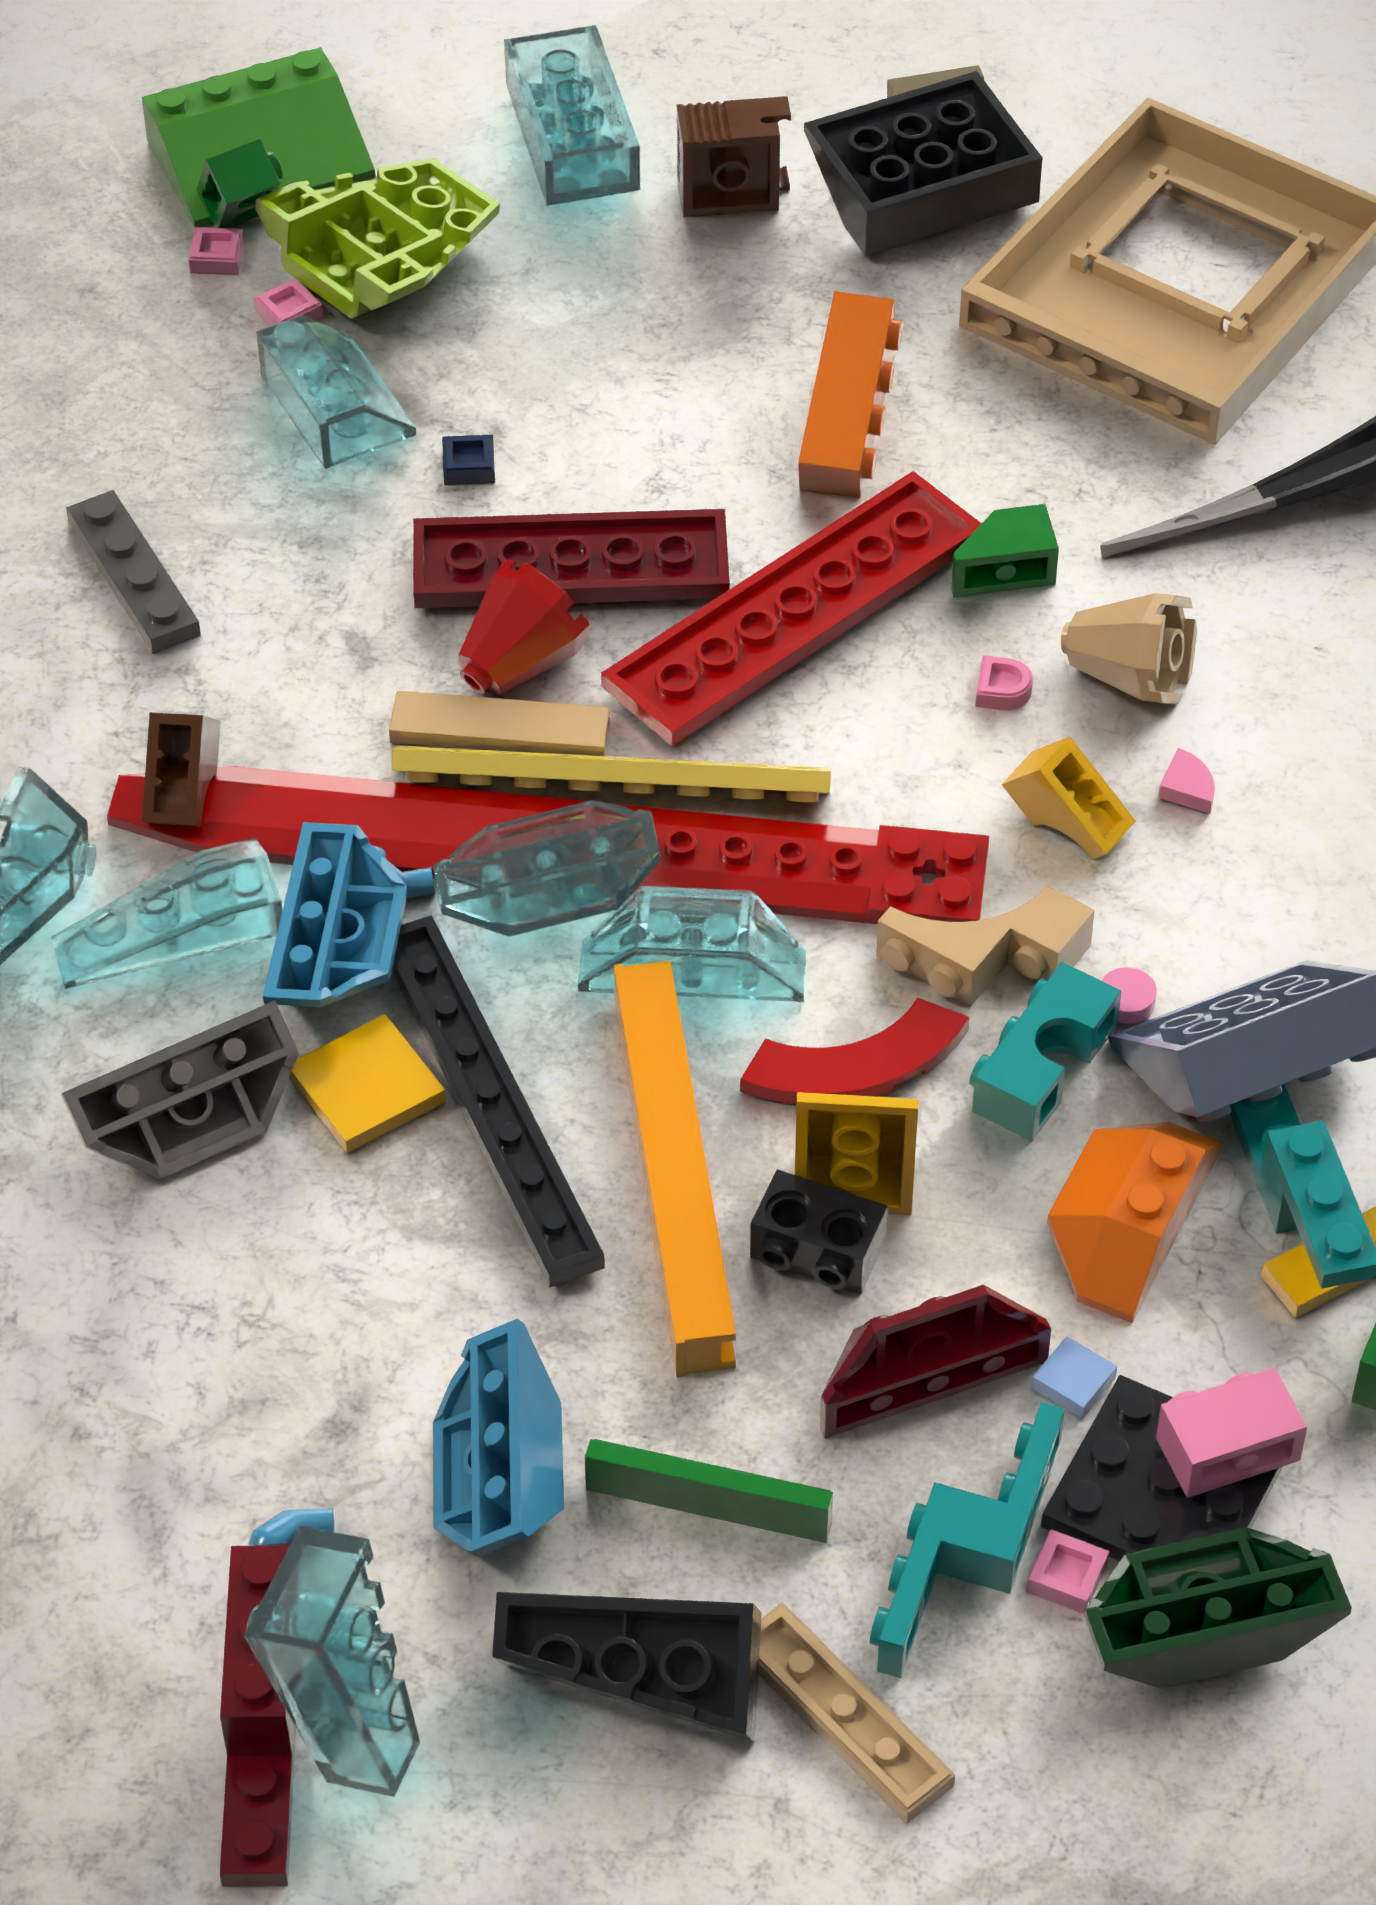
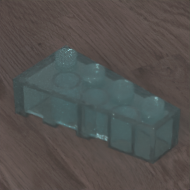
M299 1526L261 1603L252 1610L244 1636L326 1783L395 1797L417 1751L420 1739L405 1680L393 1677L395 1656L398 1653L393 1633L381 1631L376 1610H381L385 1600L380 1582L368 1580L365 1565H369L374 1558L370 1540Z

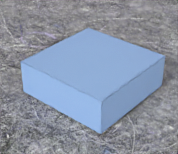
M1066 1336L1034 1374L1031 1388L1083 1419L1116 1379L1117 1366Z

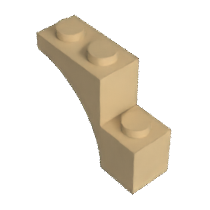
M1046 886L1034 898L1017 909L978 921L943 922L929 920L904 913L890 906L878 920L876 956L884 960L891 968L897 971H905L931 985L939 994L953 997L971 1007L1006 964L1015 967L1022 975L1037 980L1041 978L1048 980L1061 962L1074 967L1091 946L1095 910L1049 886Z

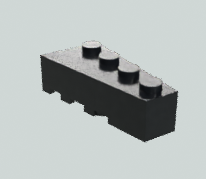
M497 1592L492 1657L502 1664L755 1742L762 1612L754 1603Z

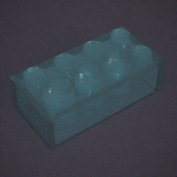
M591 25L504 39L506 86L546 206L640 191V145L597 26Z

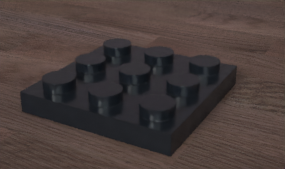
M1119 1375L1044 1509L1041 1527L1049 1531L1052 1529L1108 1550L1109 1557L1120 1562L1122 1557L1128 1553L1239 1528H1252L1283 1467L1187 1498L1156 1439L1161 1404L1167 1403L1173 1397L1123 1375Z

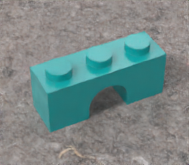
M1064 962L1059 964L1048 980L1041 978L1034 986L1028 999L1027 1008L1019 1018L1012 1016L1007 1021L1001 1032L999 1045L992 1055H982L975 1064L969 1080V1084L974 1087L972 1112L1033 1142L1058 1108L1062 1099L1065 1067L1044 1056L1053 1053H1065L1090 1064L1108 1040V1035H1111L1118 1026L1122 990Z

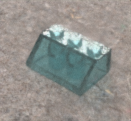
M303 315L256 332L261 377L324 469L416 436V427L350 335Z

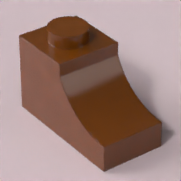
M149 713L142 823L201 827L206 792L213 775H217L221 721L203 715Z

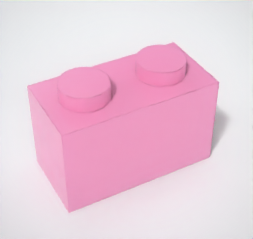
M1272 1368L1256 1374L1250 1372L1241 1373L1230 1378L1223 1385L1198 1393L1196 1391H1186L1174 1396L1167 1403L1161 1404L1156 1439L1186 1497L1189 1498L1301 1461L1307 1425L1277 1370Z

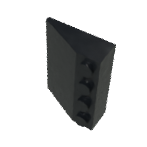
M977 71L804 123V133L841 221L864 256L1039 202L1043 157Z

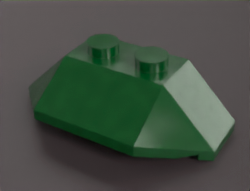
M1244 1527L1125 1554L1104 1582L1096 1597L1085 1608L1084 1617L1104 1671L1162 1689L1283 1661L1349 1616L1352 1607L1330 1553L1314 1548L1309 1551L1286 1539Z

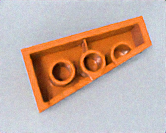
M834 291L798 461L799 490L860 498L864 480L873 479L877 449L872 447L875 435L881 436L883 432L886 411L883 402L885 393H890L895 350H899L902 337L903 321L894 319V299Z

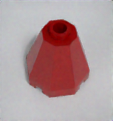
M508 559L494 573L459 652V664L463 668L460 671V675L473 690L480 694H484L487 691L501 695L575 656L589 641L590 624L582 613L576 620L572 618L567 610L574 602L563 589L534 566L525 563L516 571V561Z

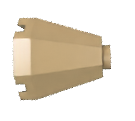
M1153 593L1077 611L1071 622H1067L1063 627L1061 634L1062 652L1067 654L1070 666L1142 701L1178 704L1182 694L1173 693L1177 683L1188 684L1192 676L1197 639L1195 619L1185 618L1183 608L1193 609L1191 598Z

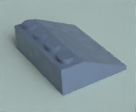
M1305 960L1108 1035L1110 1046L1174 1112L1197 1117L1199 1122L1215 1120L1231 1113V1104L1246 1098L1251 1102H1256L1281 1094L1283 1092L1281 1085L1299 1078L1301 1082H1308L1324 1078L1333 1073V1064L1346 1059H1350L1351 1062H1360L1375 1058L1376 971Z

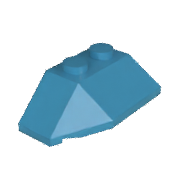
M303 822L263 992L264 1004L276 1001L277 1005L323 1007L390 980L408 894L407 885L386 859L368 842V837L358 825Z
M519 1319L512 1320L467 1339L461 1353V1357L465 1360L450 1380L433 1421V1528L476 1557L531 1536L564 1509L561 1401L525 1324Z

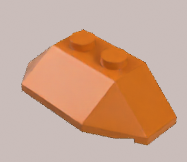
M1171 1122L1093 1130L1047 1218V1223L1060 1258L1072 1281L1071 1287L1077 1302L1130 1323L1134 1322L1222 1150L1223 1142Z

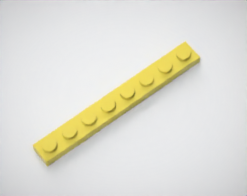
M397 746L392 749V771H406L405 781L438 782V773L460 774L459 783L467 785H492V776L514 777L515 787L546 788L547 779L568 780V789L600 791L601 781L623 782L622 792L639 794L655 793V784L677 785V795L700 797L709 796L710 787L732 788L731 797L739 799H764V790L786 791L787 801L819 802V793H830L832 768L418 746Z

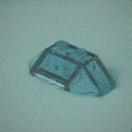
M591 800L484 827L460 845L449 859L443 858L435 864L433 870L442 915L511 937L618 910L658 865L662 857L651 811L639 809L635 812L620 805Z
M641 886L582 940L577 984L578 992L614 993L615 964L627 966L671 961L677 996L804 1002L806 950L754 891Z

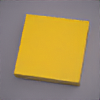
M386 1014L298 1058L289 1075V1079L346 1153L365 1145L446 1102L444 1087Z

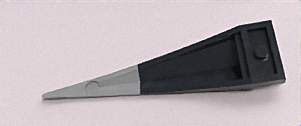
M1376 416L1325 447L1252 485L1177 517L1103 542L1100 545L1102 558L1376 481Z

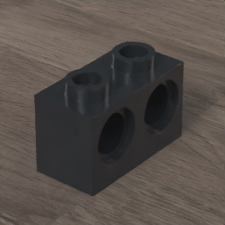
M777 1169L750 1223V1258L759 1260L775 1270H789L816 1279L822 1285L832 1289L843 1288L862 1294L886 1242L888 1205Z

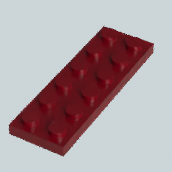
M725 509L413 518L414 608L480 606L494 573L508 559L516 561V571L524 563L534 566L563 589L574 603L716 599L730 589Z

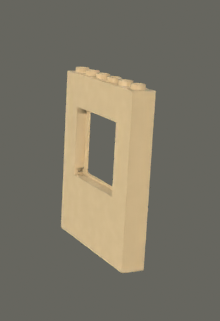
M1147 97L961 289L959 327L1216 445L1376 264V196ZM1158 193L1171 197L1287 249L1231 312L1101 255L1108 245ZM1094 261L1093 271H1091L1088 266ZM1224 319L1230 321L1227 332L1223 328Z

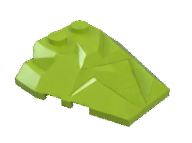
M435 158L380 167L377 171V179L352 183L353 176L350 173L335 175V186L314 190L310 187L308 180L291 183L257 198L255 207L268 236L281 245V263L285 271L352 319L425 287L499 214L500 203Z

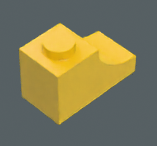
M1071 737L1032 751L1001 784L1033 826L1042 824L1059 830L1078 843L1092 859L1106 855L1136 822Z

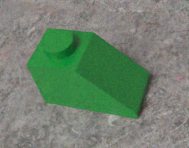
M1046 504L994 510L953 554L951 586L953 597L1056 585L1059 546Z

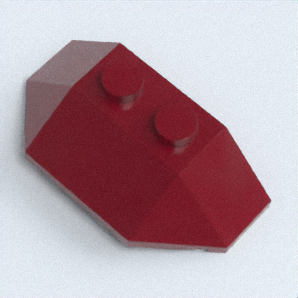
M984 1284L948 1297L938 1296L930 1298L918 1307L891 1316L881 1315L874 1317L864 1325L853 1329L821 1395L820 1431L824 1439L1044 1364L1049 1355L1051 1327L1044 1317Z

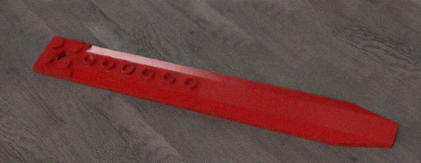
M240 766L217 767V775H213L206 792L201 827L142 823L145 773L118 776L107 814V821L110 826L209 857L293 865L303 822L358 825L368 837V842L372 846L382 848L386 853V860L401 872L431 867L433 879L870 924H878V920L890 906L904 913L935 921L969 922L980 920L990 837L989 835L880 825L879 830ZM934 874L939 878L934 879L933 885H926L922 883V877L919 875Z

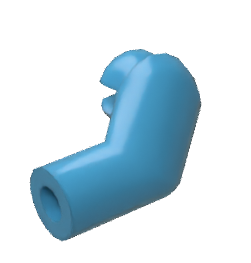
M334 1509L282 1511L252 1531L249 1545H285L292 1541L334 1540Z

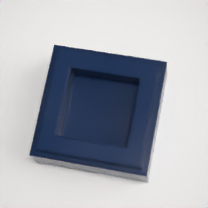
M493 434L442 437L444 485L495 483Z

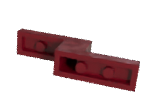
M295 1545L231 1546L220 1721L227 1753L220 1859L222 1887L288 1886L297 1706L291 1674L297 1568Z

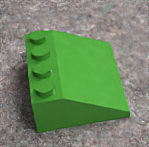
M321 47L300 51L294 55L265 63H257L251 67L211 76L201 81L176 88L164 89L161 92L141 97L147 142L194 228L212 224L196 190L206 159L261 139L266 152H274L280 163L283 179L280 180L279 189L291 183L308 180L310 187L314 190L334 187L335 175L350 173L353 176L352 183L376 177L375 168L338 74Z

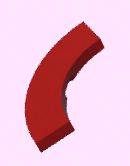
M917 997L909 1010L891 1026L869 1038L854 1043L833 1047H799L778 1043L765 1038L740 1079V1092L761 1099L796 1105L797 1092L878 1097L893 1092L895 1085L914 1077L920 1072L924 1075L946 1059L969 1030L970 1017Z

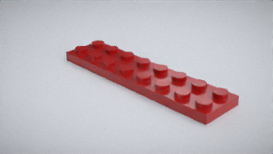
M912 471L601 672V687L669 745L674 746L952 562L954 552L981 525V522L916 472Z

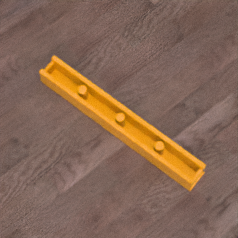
M671 961L627 966L615 964V1006L676 1377L685 1376L686 1373L736 1368L732 1342L736 1341V1331Z

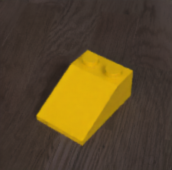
M797 1092L795 1175L888 1205V1214L912 1215L919 1099Z

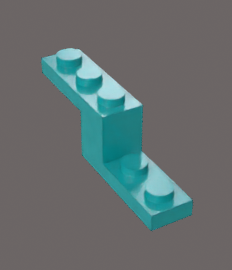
M1285 1084L1281 1085L1283 1092L1270 1099L1251 1102L1246 1098L1231 1104L1232 1111L1229 1115L1274 1231L1277 1234L1298 1229L1321 1289L1376 1278V1247L1325 1121L1301 1124Z
M1041 1402L1034 1424L1023 1422L1014 1451V1458L1021 1460L1016 1475L1006 1472L1001 1484L998 1500L934 1482L927 1504H915L907 1530V1539L913 1541L908 1557L900 1554L896 1557L888 1586V1591L895 1593L890 1609L879 1607L870 1634L869 1643L879 1646L877 1672L902 1678L938 1573L1011 1594L1061 1443L1065 1408Z

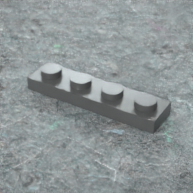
M114 490L66 507L69 524L152 654L201 636L199 620Z

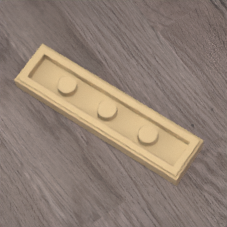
M397 691L389 727L390 743L605 756L610 725V707Z
M783 1602L761 1618L758 1674L905 1824H908L954 1787L955 1774Z

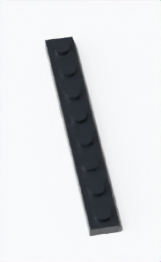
M432 915L402 924L392 971L549 1288L604 1269V1253Z

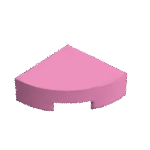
M1178 748L1160 784L1158 798L1210 814L1215 792L1212 774L1199 758Z

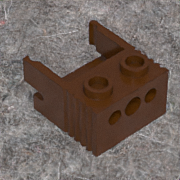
M788 96L728 100L723 103L716 101L713 104L711 102H706L705 104L697 103L696 105L688 103L686 106L676 104L677 182L683 217H690L691 215L696 217L700 214L707 216L710 213L712 215H717L718 213L723 215L727 212L736 214L779 210V191L790 190L787 166L780 168V131L778 126L780 120L786 119L791 121Z

